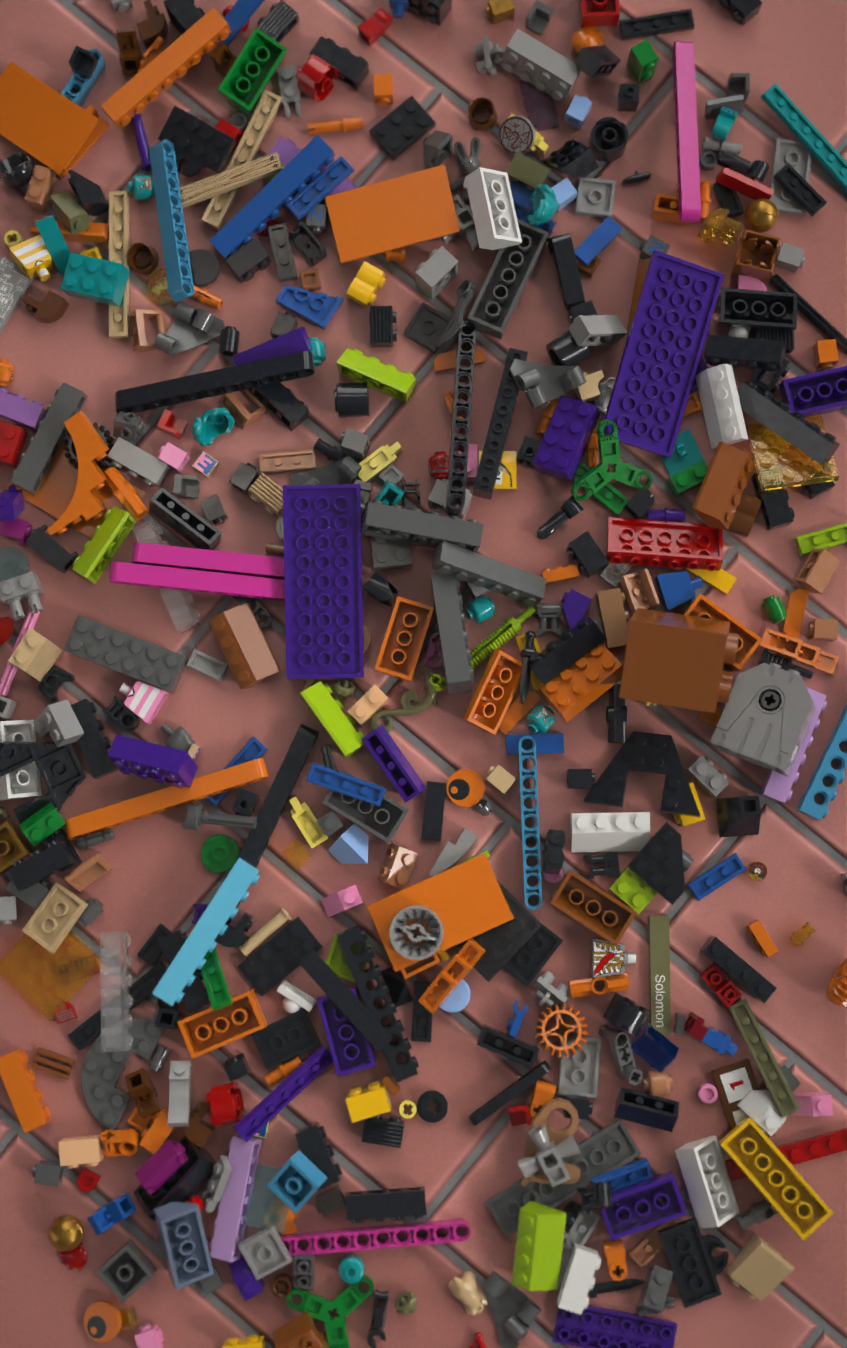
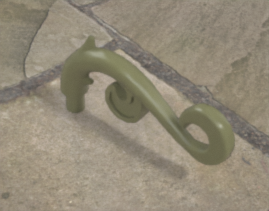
M426 666L420 669L424 676V689H427V694L423 701L412 706L410 701L418 702V695L415 691H406L401 697V704L404 708L382 710L375 713L370 722L372 730L379 727L377 721L381 716H410L426 710L431 704L435 707L437 706L438 692L432 689L429 680L430 677L434 678V676ZM388 718V723L385 726L389 733L393 726L391 718Z

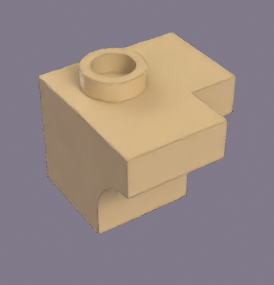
M602 370L589 375L583 373L587 382L573 389L579 401L589 403L598 400L600 397L598 385L604 380Z

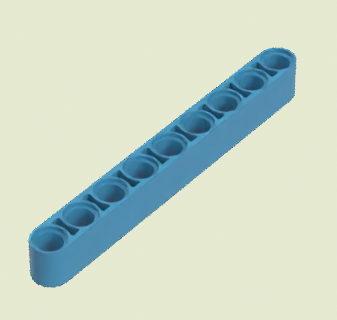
M164 139L152 146L149 153L168 291L174 302H180L194 294V285L175 150L172 143Z
M524 736L519 740L518 744L524 899L527 908L535 910L542 904L536 742L531 736ZM525 739H529L533 743V747L530 750H524L521 746ZM527 758L531 759L534 763L533 767L529 770L524 769L522 766L523 760ZM532 778L534 780L533 788L526 789L523 786L524 779ZM527 797H532L535 800L533 808H526L524 806V800ZM527 817H533L536 820L534 827L528 828L525 825ZM533 836L536 838L537 843L534 847L526 845L525 840L527 837ZM529 856L537 858V864L533 867L526 863V859ZM533 875L538 878L537 885L530 886L527 883L529 876ZM531 895H536L539 898L537 905L533 906L528 903V898Z

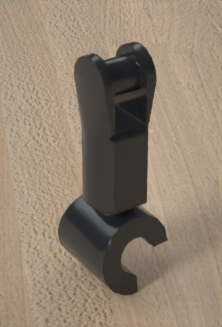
M721 151L718 154V165L730 168L744 175L747 173V177L752 180L756 178L758 181L763 182L769 169V165L764 161L756 160L750 165L751 161L735 156L727 151Z
M572 496L568 498L561 506L562 512L558 511L537 530L539 539H546L568 520L567 517L570 520L584 510L576 499Z
M378 1289L375 1291L371 1321L372 1328L367 1333V1341L371 1348H376V1341L373 1339L375 1335L380 1336L381 1340H386L385 1332L382 1328L385 1327L388 1291L386 1293L378 1292ZM377 1300L384 1301V1306L377 1305Z

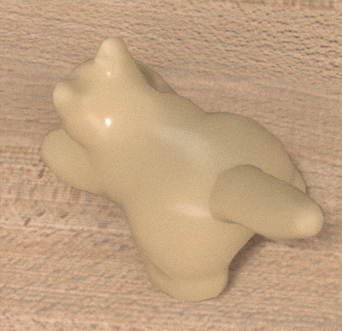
M465 1271L462 1278L454 1277L453 1281L449 1282L448 1288L455 1298L462 1301L467 1314H481L484 1306L488 1304V1300L477 1289L475 1274L471 1271Z

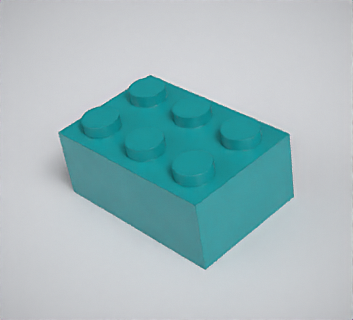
M70 253L60 289L68 296L120 307L130 271L121 263Z

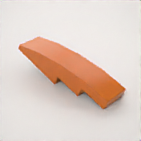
M766 628L760 647L833 676L839 656L822 651L821 648L804 643L803 640Z
M470 938L445 969L438 974L418 1001L433 1014L475 966L486 950Z

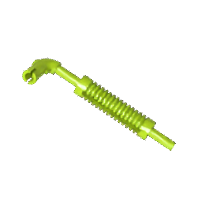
M530 606L516 619L511 616L506 620V623L497 628L498 630L495 629L492 635L489 634V637L487 636L484 642L481 641V644L479 643L478 646L472 649L473 651L470 650L471 666L469 668L473 667V670H475L476 666L478 667L479 664L484 662V659L492 655L494 649L501 648V645L503 646L504 643H507L506 640L509 641V638L523 629L521 624L536 612L535 608ZM433 674L434 678L430 677L429 680L434 691L438 692L447 689L445 677L441 678L439 674Z

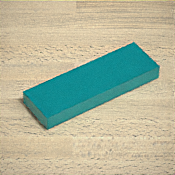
M53 215L36 221L35 224L61 275L65 273L71 252Z

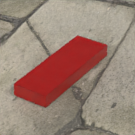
M726 167L720 171L715 179V182L754 200H769L774 193L773 189Z

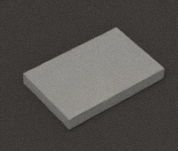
M567 1035L568 1046L575 1042L577 1036ZM582 1036L581 1038L587 1041L586 1043L579 1042L582 1050H579L577 1047L574 1048L576 1055H573L570 1050L568 1051L569 1057L566 1058L565 1052H561L557 1095L597 1098L601 1038Z

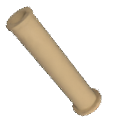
M282 907L277 915L239 946L241 952L248 956L251 951L288 919L291 920V916Z

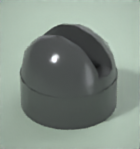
M483 799L476 805L475 809L482 816H488V812H492L493 807L487 799Z

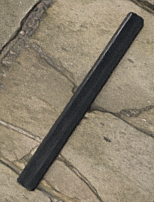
M775 274L769 282L779 292L798 294L797 308L830 339H836L837 346L847 354V338L778 274Z

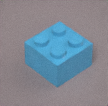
M298 1150L268 1183L267 1187L296 1214L326 1181L327 1177Z

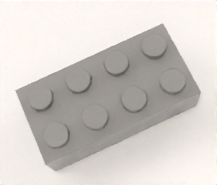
M518 28L508 43L500 64L506 71L513 72L523 81L533 84L538 90L548 93L553 99L563 103L581 71L573 61Z

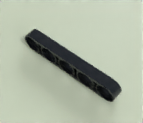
M545 1060L474 1111L468 1117L473 1126L485 1120L545 1076L552 1069Z

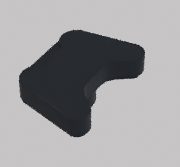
M52 667L39 684L38 689L52 704L59 702L58 690L63 683L74 681L75 676L58 667Z
M570 1201L562 1210V1212L567 1213L566 1228L571 1227L577 1220L576 1215L579 1214L578 1210L581 1207L577 1202Z

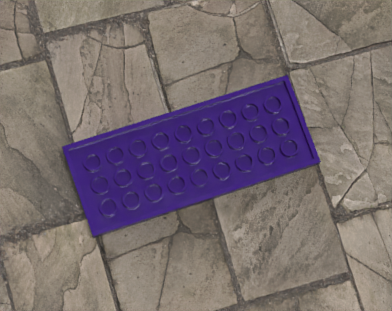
M657 250L652 252L604 420H611L617 425L620 443L671 458L724 274ZM605 425L603 429L604 434L608 435L611 432V425Z
M360 484L283 485L287 679L364 678Z

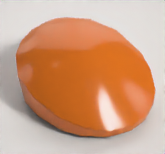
M582 27L572 37L573 51L577 55L582 48L603 46L604 37L594 27Z

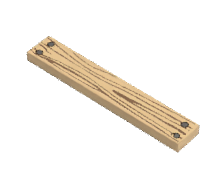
M278 152L181 187L182 207L185 208L279 173L282 170V164Z

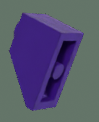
M573 589L569 593L565 592L561 603H563L561 609L567 628L570 630L583 618L592 600Z
M242 1253L239 1260L231 1263L228 1262L234 1282L245 1301L263 1291L264 1281L262 1278L256 1280Z

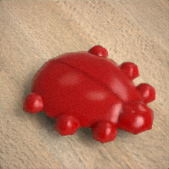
M82 1243L73 1250L61 1251L59 1254L60 1258L63 1259V1265L69 1264L70 1270L78 1268V1271H81L88 1259L87 1252L83 1248Z

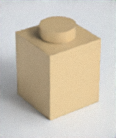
M499 764L497 767L492 765L486 773L488 776L486 781L503 795L516 780Z

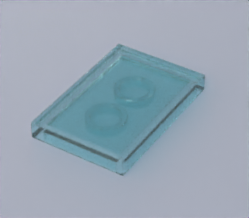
M258 1164L245 1226L266 1229L274 1225L277 1232L284 1233L289 1207L267 1187L268 1183L280 1171V1168Z

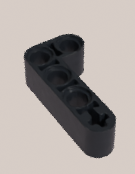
M570 233L548 238V247L550 254L554 256L564 306L568 311L574 306L585 303Z

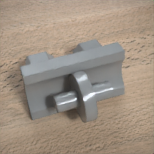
M484 36L481 43L474 45L476 56H485V60L476 63L477 70L480 74L489 72L494 76L497 75L496 63H501L505 49L499 48V44L493 45L492 42L488 41V36Z
M549 971L539 976L532 983L538 989L535 995L540 998L538 1002L540 1006L544 1003H547L550 1007L553 1003L560 1006L568 999L566 996L569 987L560 983L555 989L551 985L555 977Z

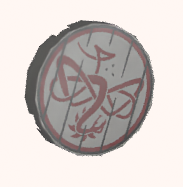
M520 115L507 118L499 129L501 146L511 154L527 152L535 141L534 126L532 127L529 119Z

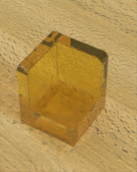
M296 839L282 851L297 870L311 858V855L299 839Z

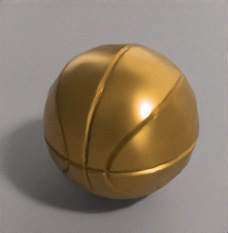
M768 199L754 200L745 211V222L755 232L771 230L778 220V209Z
M62 1215L56 1218L48 1231L51 1245L59 1251L73 1250L79 1246L84 1236L82 1222L73 1215Z

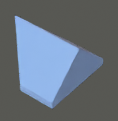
M354 823L335 841L328 851L341 864H368V835Z

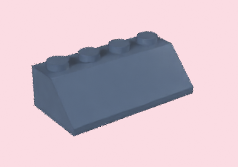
M171 1202L153 1209L169 1277L176 1290L213 1275V1267L198 1204Z

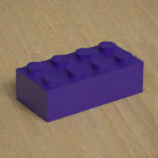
M847 366L785 379L778 386L782 402L788 404L791 411L794 413L799 412L805 418L847 409Z
M561 395L532 463L537 472L572 482L600 416L596 405Z
M116 735L108 754L113 764L118 767L119 772L125 775L132 773L142 779L152 778L158 783L165 784V782H168L178 788L183 786L190 788L198 768L187 751Z
M356 987L349 988L359 999ZM328 995L318 997L317 1002L337 1076L376 1066L377 1062L373 1047L367 1038Z
M671 1171L613 1192V1207L607 1209L600 1208L612 1241L687 1215L675 1177Z

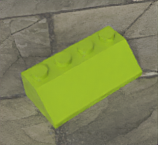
M347 348L337 361L339 374L357 382H367L368 387L404 403H408L416 385V378L410 372H400L394 365L382 364L379 359L373 356L366 357L357 349L350 350Z
M116 506L107 511L102 525L97 526L94 531V537L85 544L81 557L78 556L73 563L74 567L72 570L93 584L97 583L137 522L130 513Z
M320 681L303 690L301 695L343 754L348 758L365 746L361 740L365 736L361 730L356 731L352 726L355 722L349 714L345 716L342 712L344 706L338 699L334 701L330 695L333 691L328 684L323 685Z
M533 1201L520 1208L512 1285L527 1291L558 1289L567 1213Z

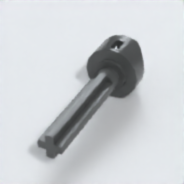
M186 803L188 814L182 824L183 829L200 830L203 823L255 829L257 817L204 812L203 805Z

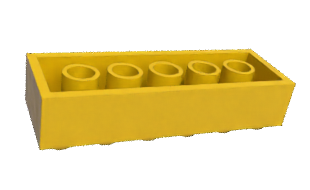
M746 1116L718 1141V1144L803 1241L833 1214L829 1207L750 1117Z

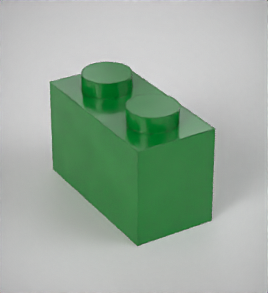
M647 39L631 47L627 61V67L637 83L643 80L646 82L653 77L658 61V56Z
M702 460L670 476L666 482L674 497L676 498L701 486L708 467L705 461Z
M50 802L19 824V827L31 844L35 846L65 825L66 822L52 802Z

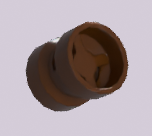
M285 1273L278 1274L271 1286L272 1294L279 1299L286 1298L290 1294L293 1285L292 1278Z

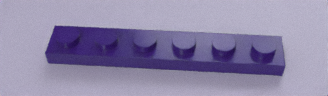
M323 1045L318 1048L233 1127L246 1143L333 1062L329 1051Z

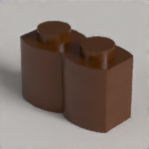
M742 493L740 504L734 513V519L730 523L729 528L725 530L747 538L762 500Z

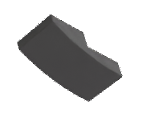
M294 1254V1289H314V1255Z

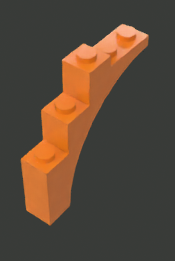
M83 411L78 412L64 422L77 452L78 479L74 495L67 509L47 529L51 536L55 533L60 535L66 531V525L72 522L75 525L83 519L81 515L84 516L86 521L90 518L94 521L103 515L101 511L105 509L92 489L94 488L97 491L105 485L103 482L107 478L95 462V459L100 461L106 457L107 454L105 452L109 448Z

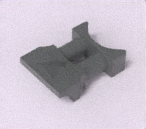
M538 603L536 605L539 616L537 637L545 631H552L560 637L561 629H558V617L561 613V603ZM547 618H551V629H547Z

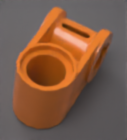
M541 1080L536 1081L529 1105V1113L533 1118L536 1116L534 1108H538L539 1105L542 1108L549 1100H553L556 1085Z
M134 1129L106 1130L100 1134V1141L103 1143L102 1154L106 1157L131 1156L135 1154L140 1139L139 1133Z
M623 1239L602 1242L607 1270L611 1278L615 1281L624 1280L627 1276V1266ZM615 1266H619V1267H620V1270H619V1273H618V1274H616L615 1271H614V1270H616V1267H615Z

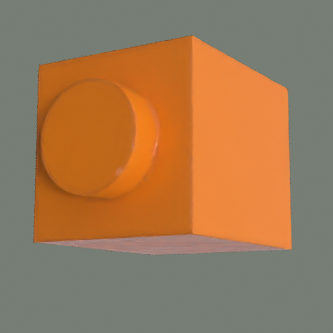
M374 74L375 104L388 105L393 103L392 74Z
M836 339L820 340L813 345L816 368H822V370L832 369L839 361Z

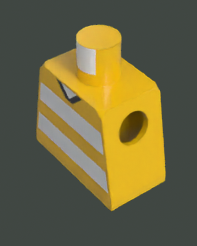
M41 234L9 248L12 260L28 278L32 279L39 276L42 282L51 278L49 270L53 269L52 259Z

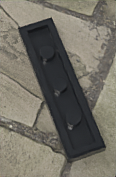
M692 9L619 20L618 23L621 41L691 30L695 27Z

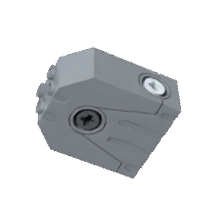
M770 662V664L763 663L738 674L730 693L729 701L725 705L710 742L714 748L788 777L816 710L800 673L792 669L788 671L783 670L780 665Z

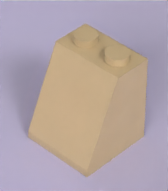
M29 628L8 662L42 682L63 650Z
M754 1233L726 1272L730 1276L729 1280L735 1286H743L746 1289L744 1292L753 1300L758 1298L762 1302L795 1267L784 1255Z

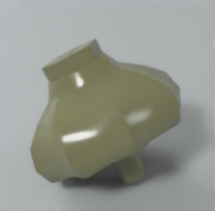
M345 679L336 680L333 685L334 691L338 694V699L346 700L347 697L353 696L357 689L352 682Z
M404 1291L402 1295L398 1296L395 1303L398 1314L408 1315L415 1312L417 1300L414 1292Z

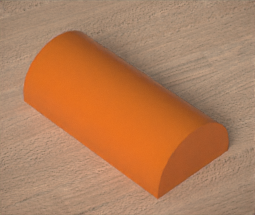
M494 649L462 720L483 731L496 735L520 684L522 662L501 650Z

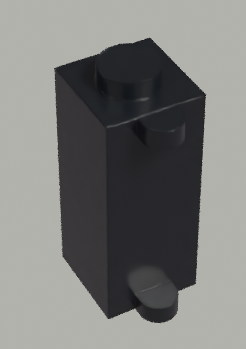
M45 524L41 528L38 527L32 530L28 535L27 542L65 574L79 554L75 551L71 555L45 532L48 529V526Z

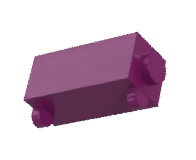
M21 519L0 521V536L18 540L19 546H24L29 538L28 535L33 530L32 524Z
M168 1140L135 1172L141 1186L149 1194L155 1193L188 1161L184 1146L179 1142L175 1143Z

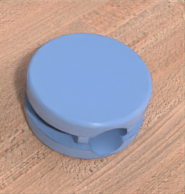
M464 979L441 1004L440 1008L442 1010L454 1013L461 1011L467 1006L470 1000V988Z

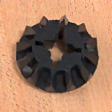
M434 1090L426 1091L420 1095L417 1101V1112L424 1121L435 1123L442 1120L447 1114L448 1103L442 1093ZM430 1098L434 1104H439L435 1107L436 1114L431 1109H424L429 1106Z

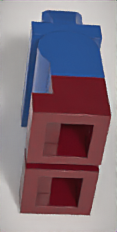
M691 1012L685 1022L684 1031L707 1044L722 1055L726 1052L733 1057L738 1046L730 1041L732 1037L721 1030L718 1031L713 1027L704 1026L705 1020Z

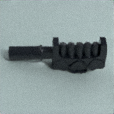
M766 648L763 650L758 665L763 663L770 664L772 662L780 665L783 670L788 671L792 669L799 672L803 677L812 678L813 672L791 664V658L787 659L779 657V655L774 653L771 654Z

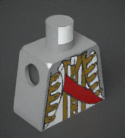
M592 938V977L621 974L625 972V964L636 965V953L625 952L624 944L618 943L616 946L609 941Z

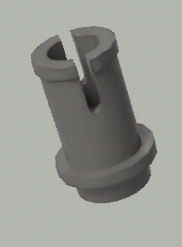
M159 1045L152 1061H149V1067L160 1072L164 1068L163 1064L171 1050L166 1047L164 1049V1046Z

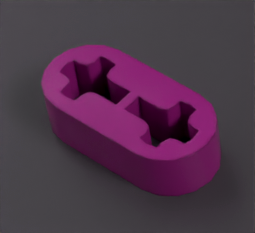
M439 632L432 634L428 643L426 663L432 669H438L443 664L441 644H439L437 650L435 649V643L432 642V640L439 636ZM434 652L438 653L437 659L440 660L436 665H432V661H429L430 658H433Z

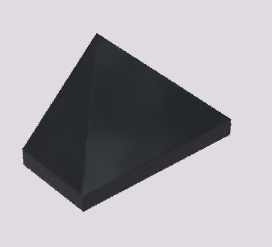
M392 966L381 971L395 1007L413 1001L401 970L395 972Z

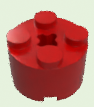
M312 54L303 68H300L296 73L295 77L298 79L297 87L315 101L319 102V99L323 101L329 96L335 86L332 83L334 78L337 80L338 70L320 57Z
M237 1082L213 1086L210 1089V1093H206V1101L210 1105L212 1112L210 1113L212 1125L216 1124L219 1127L239 1123L244 1118V1116H241V1111L244 1110V1101L241 1089H236L235 1087L238 1085Z

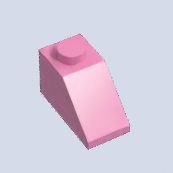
M469 444L466 482H475L477 476L478 444Z
M357 884L321 899L328 917L364 902Z
M829 1093L793 1094L801 1110L791 1115L811 1117L833 1115L832 1097Z

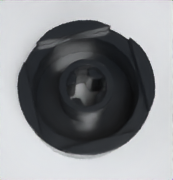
M604 117L596 122L591 131L589 148H591L597 161L612 162L623 155L628 141L626 125L614 117Z
M615 993L603 1017L617 1027L627 1030L626 1032L638 1036L650 1011L642 1006H638L635 1004V1001Z

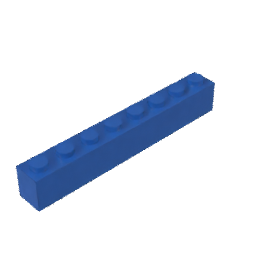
M317 135L210 240L212 245L224 258L228 259L243 245L245 246L253 240L252 236L256 232L260 233L266 227L265 223L270 219H275L280 213L279 210L283 206L286 207L297 192L300 193L307 187L306 183L308 181L316 179L321 173L320 170L324 166L328 167L334 161V151Z

